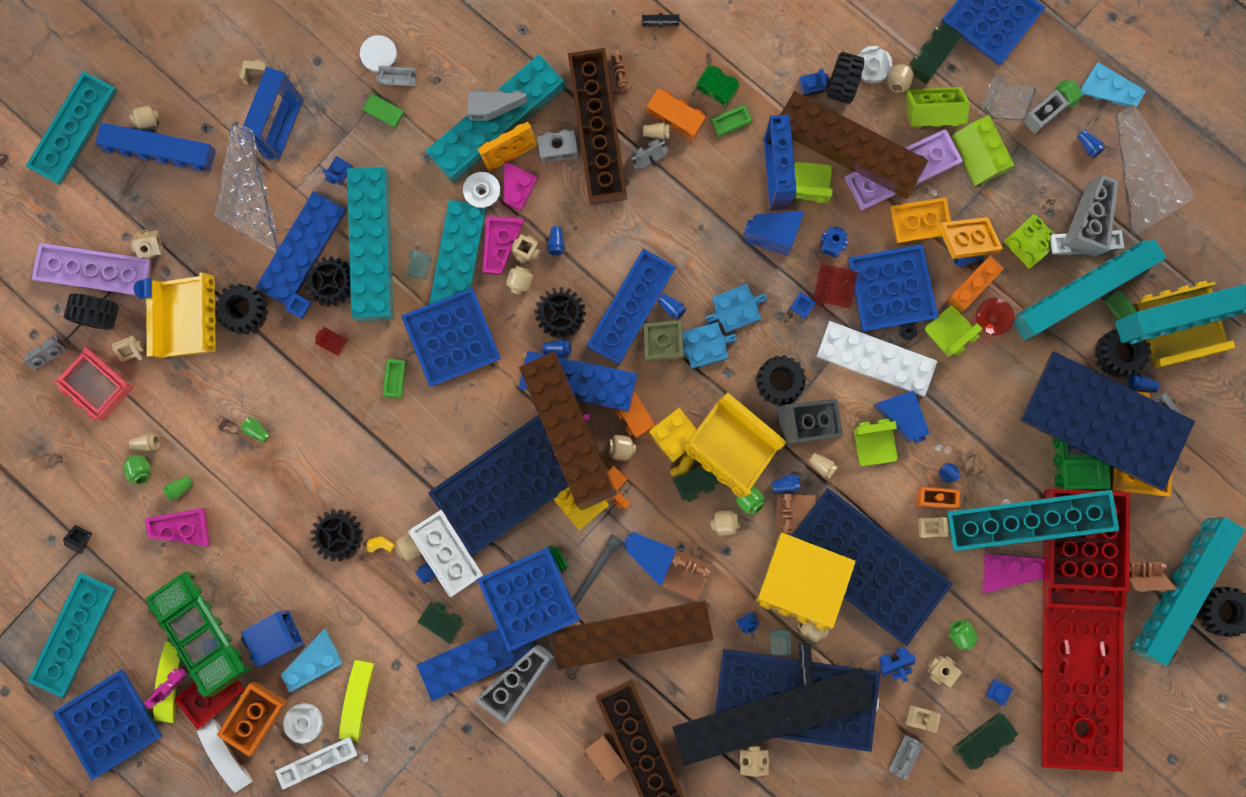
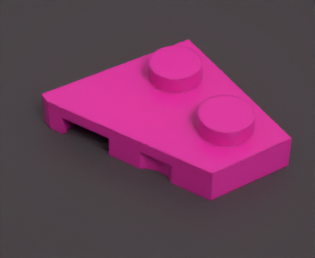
M505 162L504 203L522 212L538 177Z
M182 667L171 671L167 676L168 680L164 684H160L144 704L151 709L163 702L187 676V669Z

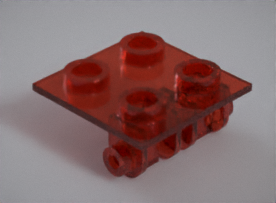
M821 263L813 300L821 305L828 303L850 309L858 272Z

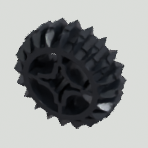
M330 256L329 260L322 257L321 263L315 260L317 265L315 267L313 265L309 266L312 271H306V275L309 278L304 279V282L309 283L304 286L306 290H310L307 295L313 297L312 301H319L320 306L326 304L327 307H331L333 303L335 307H338V301L344 304V297L351 298L348 292H351L350 267H347L348 263L346 261L342 262L339 257L335 260L333 256ZM329 268H336L335 270H332L330 273L323 272L324 270ZM343 273L344 284L341 287L339 285V280L341 278L340 275ZM318 276L321 278L319 290H317L316 281ZM324 277H326L328 280H332L336 286L327 283V280ZM331 290L337 291V293L334 295H324L325 293L328 294V292H330Z
M560 287V292L552 288L553 294L550 295L549 291H546L547 298L540 296V300L543 303H536V306L541 309L535 310V314L539 315L535 319L536 321H542L538 326L539 328L545 327L543 330L545 334L551 330L550 337H553L556 332L558 339L561 338V333H564L565 337L568 338V331H571L573 335L576 334L573 328L575 327L580 330L581 326L578 322H585L581 317L586 316V312L580 311L585 309V304H580L583 301L581 297L575 299L577 297L576 292L570 295L571 289L569 288L566 290V293H564L563 287ZM556 299L567 300L564 301L562 304H555L554 302H552ZM571 304L576 308L574 319L568 314ZM547 306L553 312L549 322L545 319ZM560 309L561 311L563 309L564 315L557 316L556 310ZM560 321L569 323V325L564 327L554 326Z
M332 509L331 516L328 512H324L325 519L319 516L317 519L320 524L313 523L317 530H311L310 533L316 534V536L310 540L317 542L313 545V549L320 548L317 554L321 555L324 553L323 559H328L330 556L332 562L336 560V557L338 561H343V555L346 559H350L349 552L355 555L357 552L354 547L361 548L357 540L363 541V537H358V533H363L364 531L363 529L357 530L361 522L354 523L357 517L352 516L350 518L351 512L347 511L344 514V511L339 509L337 513L335 509ZM341 519L340 524H337L335 528L326 527L331 521ZM346 524L351 529V539L345 533ZM323 532L329 538V541L327 543L328 547L325 545L323 541ZM331 532H338L340 537L344 539H337ZM340 542L348 544L341 551H333L334 547H337Z

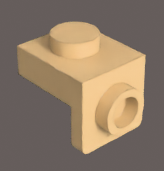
M243 60L242 67L239 68V77L245 84L249 85L251 75L263 76L268 66L261 60Z
M133 335L112 344V349L121 362L133 357H137L138 360L143 359L144 346Z
M947 517L918 518L919 538L949 536L950 524Z
M910 705L906 725L937 733L941 714Z

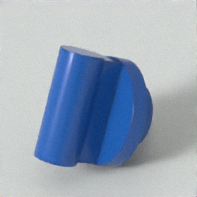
M144 278L135 282L133 290L138 298H152L151 278Z
M945 463L939 470V475L945 482L958 481L961 477L958 467L952 463Z
M753 611L736 620L743 633H752L759 625V621Z

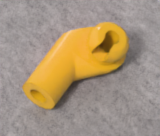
M685 453L680 465L670 468L672 477L690 472L694 459Z
M382 536L371 538L366 542V550L371 553L378 548H383L391 553L395 548L394 543Z

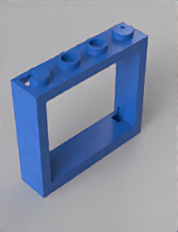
M266 67L241 132L251 142V145L257 148V151L262 154L263 158L280 161L304 99L284 72ZM279 93L282 101L267 139H265L262 133Z
M790 114L775 115L769 118L763 142L769 209L781 210L789 209L797 189ZM767 140H772V144L767 145Z

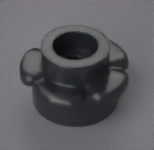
M914 323L901 325L899 335L907 341L915 338L918 333L916 325Z

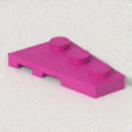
M487 217L483 274H503L513 250L512 245L518 238L525 219Z
M205 508L145 518L148 538L210 546Z
M984 554L982 593L1044 578V559Z

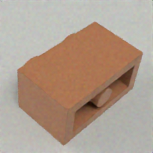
M604 733L585 747L586 753L584 756L590 764L594 763L598 768L596 773L601 780L606 779L609 783L627 769L623 758Z

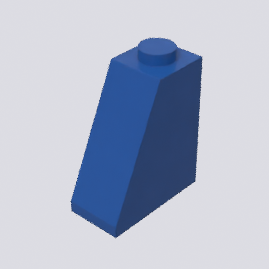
M914 390L874 405L875 409L885 419H889L890 422L896 421V430L907 442L914 440V443L926 440V435L930 434Z
M632 532L631 535L627 534L623 544L627 546L625 550L657 584L662 586L676 549L635 532Z

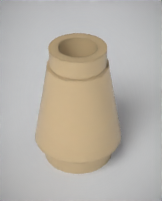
M666 122L644 125L643 136L665 141L671 137V125L666 124Z
M153 433L129 440V448L131 450L154 452L160 448L161 444L159 436Z
M816 453L809 460V463L824 478L831 479L838 469V466L835 465L836 462Z

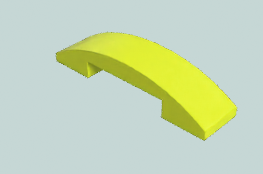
M165 642L161 654L155 689L160 684H164L168 680L167 676L175 668L177 670L180 669L182 664L177 656L178 651L169 642ZM177 687L163 702L153 707L154 721L175 723L177 703H175L174 699L176 698Z
M354 661L342 710L339 739L344 740L350 737L352 741L359 742L369 683H371L375 663Z

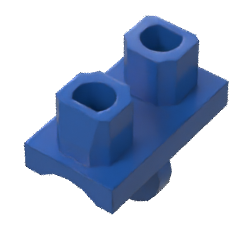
M906 647L896 651L898 661L892 662L889 654L879 657L882 677L893 674L894 680L901 678L903 683L908 681L906 675L911 674L912 670L907 667L914 665L916 658L914 654H910Z

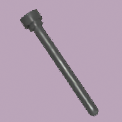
M613 534L607 540L608 547L572 598L575 607L614 550L617 551L624 544L622 540Z

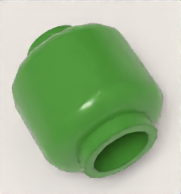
M1066 79L1055 86V90H1058L1069 102L1067 105L1069 108L1080 103L1079 99L1082 97V91L1076 81Z
M132 455L126 459L122 466L127 480L137 485L147 482L152 474V469L147 459L143 456Z
M752 486L750 489L751 494L743 498L738 496L736 499L737 505L747 514H757L765 505L764 495L756 487Z
M957 620L950 625L948 635L956 648L970 650L976 645L978 634L969 621Z

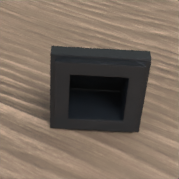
M74 525L63 539L64 546L81 554L92 533Z

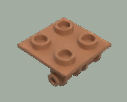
M615 50L612 52V55L606 56L611 91L632 89L625 53H620L619 50Z
M777 494L776 533L792 534L816 503V496Z
M676 550L662 587L698 601L712 565Z
M1130 562V584L1136 591L1148 592L1158 590L1166 592L1168 590H1176V587L1164 574V571H1167L1166 564L1162 562H1147L1145 565L1144 562Z

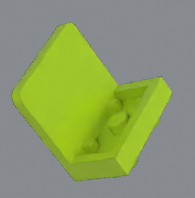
M796 162L794 168L797 191L793 199L802 202L807 200L815 201L816 203L829 202L832 197V189H830L832 167L826 164Z
M1033 214L1003 242L1030 269L1052 249L1050 235L1055 233L1044 224L1041 218Z
M952 305L925 327V332L948 357L954 353L958 356L966 349L964 345L968 341L973 343L980 337L978 333L982 330L978 323L972 327Z
M889 419L878 420V424L873 425L870 422L858 423L859 427L854 428L853 431L860 466L897 461L898 456L893 430L897 429L896 421L890 422Z

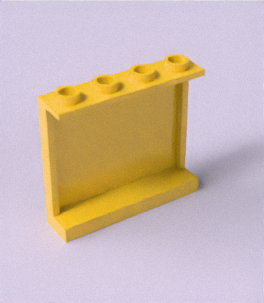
M201 272L199 276L165 282L152 280V298H146L147 356L168 358L215 352L214 276Z
M1206 280L1195 283V287L1189 288V285L1179 287L1175 292L1165 290L1159 292V296L1155 297L1152 294L1140 297L1141 300L1135 303L1137 312L1213 293L1211 286L1216 285V283H1207ZM1222 321L1210 322L1200 327L1195 326L1181 332L1176 331V333L1166 336L1161 335L1151 340L1146 339V343L1150 342L1151 345L1148 347V350H1151L1150 357L1154 369L1236 348L1233 340L1227 341Z
M727 392L719 398L683 449L689 457L700 462L706 471L712 472L719 482L726 484L735 495L743 498L751 494L750 489L777 450L781 449L786 441Z
M781 532L776 540L777 544L760 593L755 601L760 603L759 606L762 608L778 610L780 615L797 617L796 620L798 622L815 624V628L821 631L833 629L856 561Z

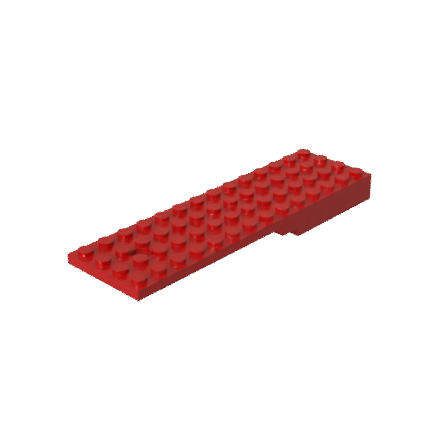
M1044 490V499L1100 491ZM1113 492L1119 531L1043 541L1041 767L1123 772L1124 611H1127V591L1130 592L1129 492ZM1080 721H1085L1089 727L1088 732L1084 736H1079L1075 730L1077 723Z

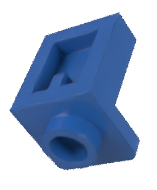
M823 68L819 69L818 73L799 77L802 94L808 96L825 92L827 85H829L828 74L824 73Z
M336 156L327 170L323 169L322 172L326 176L325 180L333 185L337 183L342 186L347 178V169L353 168V166Z

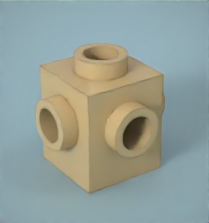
M142 230L135 234L131 241V248L133 252H136L138 258L151 259L162 253L163 244L158 230L151 232Z
M521 234L519 239H516L512 245V252L516 256L515 259L523 264L526 262L531 264L533 260H537L540 254L537 240L529 235L526 237ZM525 249H529L528 254L524 253Z
M941 656L934 657L928 664L930 668L927 670L931 674V680L938 685L942 683L951 688L962 672L954 666L956 662L948 656L945 658Z
M750 745L748 749L740 750L741 775L753 777L769 775L768 750L760 749L758 745Z

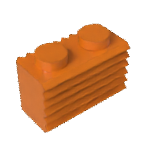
M918 487L916 489L915 506L959 509L960 490Z

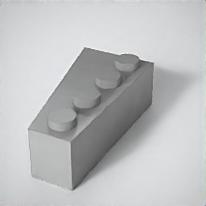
M1102 175L1087 183L1063 243L1064 246L1093 257L1110 251L1118 189L1117 180Z
M540 644L533 647L474 701L504 724H507L514 718L555 655Z

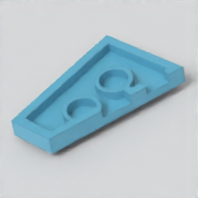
M1099 62L1096 63L1080 88L1082 96L1087 95L1093 97V99H1103L1111 101L1113 104L1130 108L1137 107L1146 90Z
M323 629L281 674L289 693L343 664L326 629Z

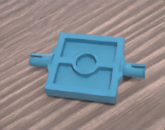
M748 284L714 296L711 299L715 306V313L705 316V320H707V324L718 320L722 324L725 333L760 320L761 317L757 304L767 301L766 294L763 293L754 297L750 292Z
M718 322L684 331V356L689 360L691 369L728 360L726 344L737 342L736 335L724 337Z

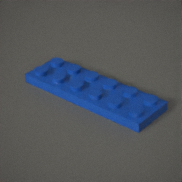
M313 191L255 288L287 306L293 294H298L304 284V279L308 277L306 271L311 272L312 269L309 266L315 265V260H318L347 210Z
M642 249L586 347L620 365L675 271L676 266Z
M527 351L524 365L544 356V354ZM559 358L579 402L627 412L630 411L638 377L637 373ZM521 375L518 388L528 391L523 376Z
M497 628L417 664V668L430 699L433 701L517 663L537 644L534 640L508 652Z

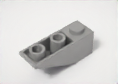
M474 90V92H468L467 114L469 120L489 121L526 104L527 96L526 93L521 91L504 93L500 90L493 92Z

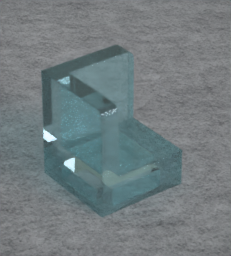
M410 250L409 259L411 262L408 275L426 280L432 258L429 254Z
M768 630L771 654L791 655L790 630Z

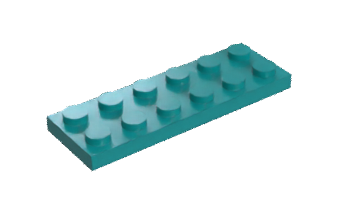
M82 71L27 162L26 167L61 185L116 94L117 89Z
M449 200L429 304L472 288L487 207L477 208L467 202Z
M79 573L27 682L62 698L67 696L117 590L116 587L87 574Z

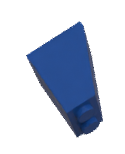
M794 211L754 215L753 220L748 219L743 233L746 236L745 242L788 256L804 212Z
M289 610L278 611L241 632L243 636L241 637L242 643L246 648L248 647L251 653L250 660L257 668L265 666L305 645Z

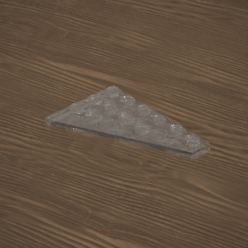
M1133 104L1115 117L1130 230L1134 237L1196 199L1197 196Z
M236 121L231 126L214 216L276 252L280 244H277L275 236L277 229L274 225L273 212L266 198L268 191L264 184L265 179L262 166H259L256 156L258 149L255 145L254 132Z

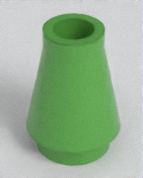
M250 416L240 426V429L243 431L242 433L261 443H264L270 436L260 423Z
M188 476L166 484V487L162 490L170 501H177L193 486V483Z

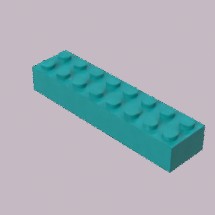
M540 54L537 55L497 89L504 93H512V91L526 93V104L489 121L469 120L468 115L465 116L426 149L429 158L454 184L482 160L478 148L484 143L498 138L501 134L515 129L516 126L526 123L565 89L564 80Z
M385 167L348 168L351 316L356 322L394 320L389 172Z
M1145 239L1016 315L1017 319L1012 323L1025 341L1167 257L1155 239L1149 242Z
M1246 284L1135 312L1114 322L1121 343L1130 341L1132 345L1142 342V340H1151L1161 335L1166 336L1176 333V331L1181 332L1195 326L1200 327L1210 322L1215 323L1225 320V318L1230 319L1246 314Z
M1112 490L948 512L953 550L955 552L1119 531Z
M1207 518L1202 522L1198 536L1192 539L1190 543L1191 548L1182 556V563L1179 569H1176L1171 576V583L1176 587V590L1162 592L1161 600L1152 609L1153 614L1143 624L1142 633L1133 641L1134 647L1131 651L1153 664L1168 666L1246 530L1228 518Z

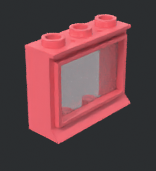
M84 347L83 352L54 382L59 385L58 390L65 395L69 394L73 398L71 401L76 406L87 410V416L93 420L99 419L104 421L135 386L121 378L122 375L112 370L104 359L97 357L93 349Z

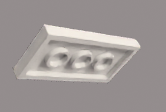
M442 510L408 531L449 597H452L483 576Z

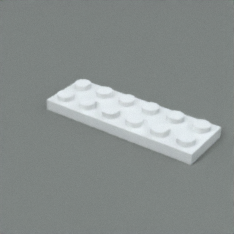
M831 321L828 322L816 358L908 392L914 390L915 394L921 397L926 395L937 361Z

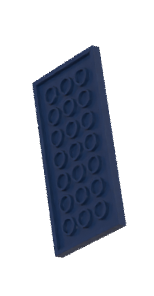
M1055 351L1051 352L1020 418L1021 422L1160 491H1164L1195 423L1194 420Z
M537 415L429 491L428 494L439 510H442L471 556H474L557 497L561 491L569 486L556 456H554V450L541 419Z
M826 488L791 535L856 561L844 599L905 646L910 643L953 585L952 582L829 488Z
M723 649L715 713L802 686L801 670L798 667L800 660ZM814 662V666H812L813 682L856 668ZM863 669L875 707L776 738L872 752L881 672Z

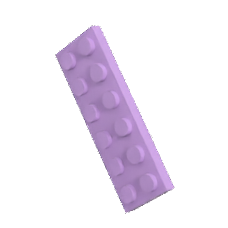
M946 129L906 147V149L929 160L917 184L963 162ZM857 172L851 173L844 178L861 211L897 195L868 178L859 175Z
M39 243L32 280L136 296L133 286L138 280L150 278L153 261L146 258Z

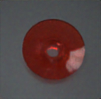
M990 298L983 301L977 308L976 322L984 333L999 336L1009 331L1012 327L1014 312L1006 301L999 298ZM994 315L996 317V321H992L990 319V316Z

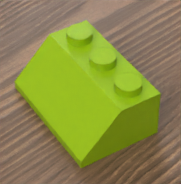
M962 87L908 89L905 92L907 119L911 127L960 126L968 122L970 102Z
M990 115L972 122L950 136L974 186L1002 175L1014 166Z

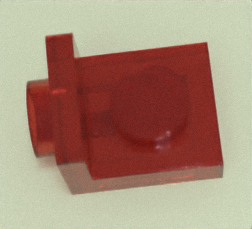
M326 327L319 330L315 337L316 345L337 356L341 354L348 341Z

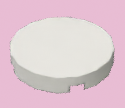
M375 35L363 42L360 48V58L367 69L378 73V66L392 67L396 63L397 50L389 38Z
M869 46L858 54V56L864 57L865 61L861 76L863 81L870 84L880 83L888 77L893 65L892 58L886 50L884 51L878 46Z
M308 703L293 706L286 713L283 721L286 735L293 742L301 744L311 742L317 738L324 724L323 715L320 710Z

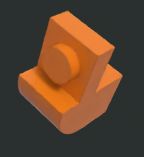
M613 466L608 471L618 493L613 496V503L620 510L622 508L627 510L631 503L618 490L628 479Z

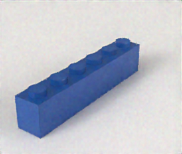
M102 122L100 123L95 143L105 153L113 154V152H118L120 155L131 158V155L138 156V159L144 161L153 159L163 165L173 163L176 167H192L193 170L203 172L204 170L211 171L216 152L207 143Z

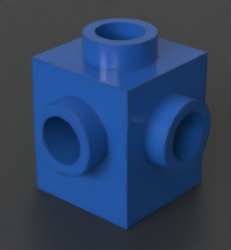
M836 226L830 227L827 232L823 231L820 239L822 246L819 252L837 259L841 250L845 251L849 240H846L848 233H845L842 228Z

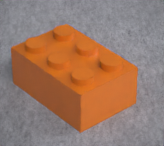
M256 681L249 683L216 736L250 757L258 752L287 706L288 701Z

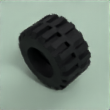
M841 52L838 55L827 92L829 99L851 104L855 98L865 63L864 57L846 52Z
M232 284L229 285L230 289L224 288L222 290L224 293L222 295L218 294L219 300L215 301V306H217L215 314L218 315L216 316L217 321L221 322L220 324L226 329L240 335L241 333L247 335L249 331L254 333L257 331L256 327L261 328L263 326L261 324L262 320L266 321L267 319L264 314H268V310L265 308L267 303L263 300L264 297L248 285L237 284V286H234ZM241 300H248L250 308L247 315L241 319H234L233 308L236 303Z
M78 293L69 294L64 318L76 324L110 330L114 329L119 306L112 301Z
M1117 328L1104 334L1098 340L1100 344L1095 347V350H1098L1095 353V358H1099L1097 364H1102L1103 367L1101 369L1103 371L1108 370V374L1111 376L1115 375V377H1125L1139 372L1146 366L1145 363L1149 362L1150 358L1147 356L1151 355V350H1148V347L1151 346L1150 342L1146 343L1145 340H1142V342L1131 345L1129 341L1124 344L1130 350V359L1128 362L1120 360L1115 352L1117 342H1121Z
M779 355L774 356V358L768 359L759 369L756 377V387L760 391V396H763L766 402L770 401L773 405L779 404V406H783L795 401L802 394L806 386L805 370L800 367L801 364L799 362L796 363L794 361V358H787L786 355L779 357ZM782 370L790 375L792 385L788 390L778 391L771 385L770 376L774 371Z
M1234 587L1212 588L1199 610V615H1197V619L1202 620L1201 626L1206 627V631L1217 636L1238 637L1241 636L1240 633L1245 634L1246 593H1241L1242 590ZM1225 600L1232 608V616L1226 623L1219 616V607Z

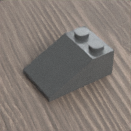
M837 399L777 407L781 437L786 441L785 445L843 436Z

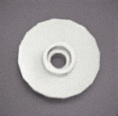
M477 172L466 179L463 185V194L465 200L470 205L477 208H486L497 201L500 196V185L493 175L487 172ZM485 190L486 192L485 194L480 195L479 191Z

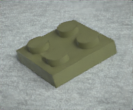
M682 320L644 324L646 362L684 358Z

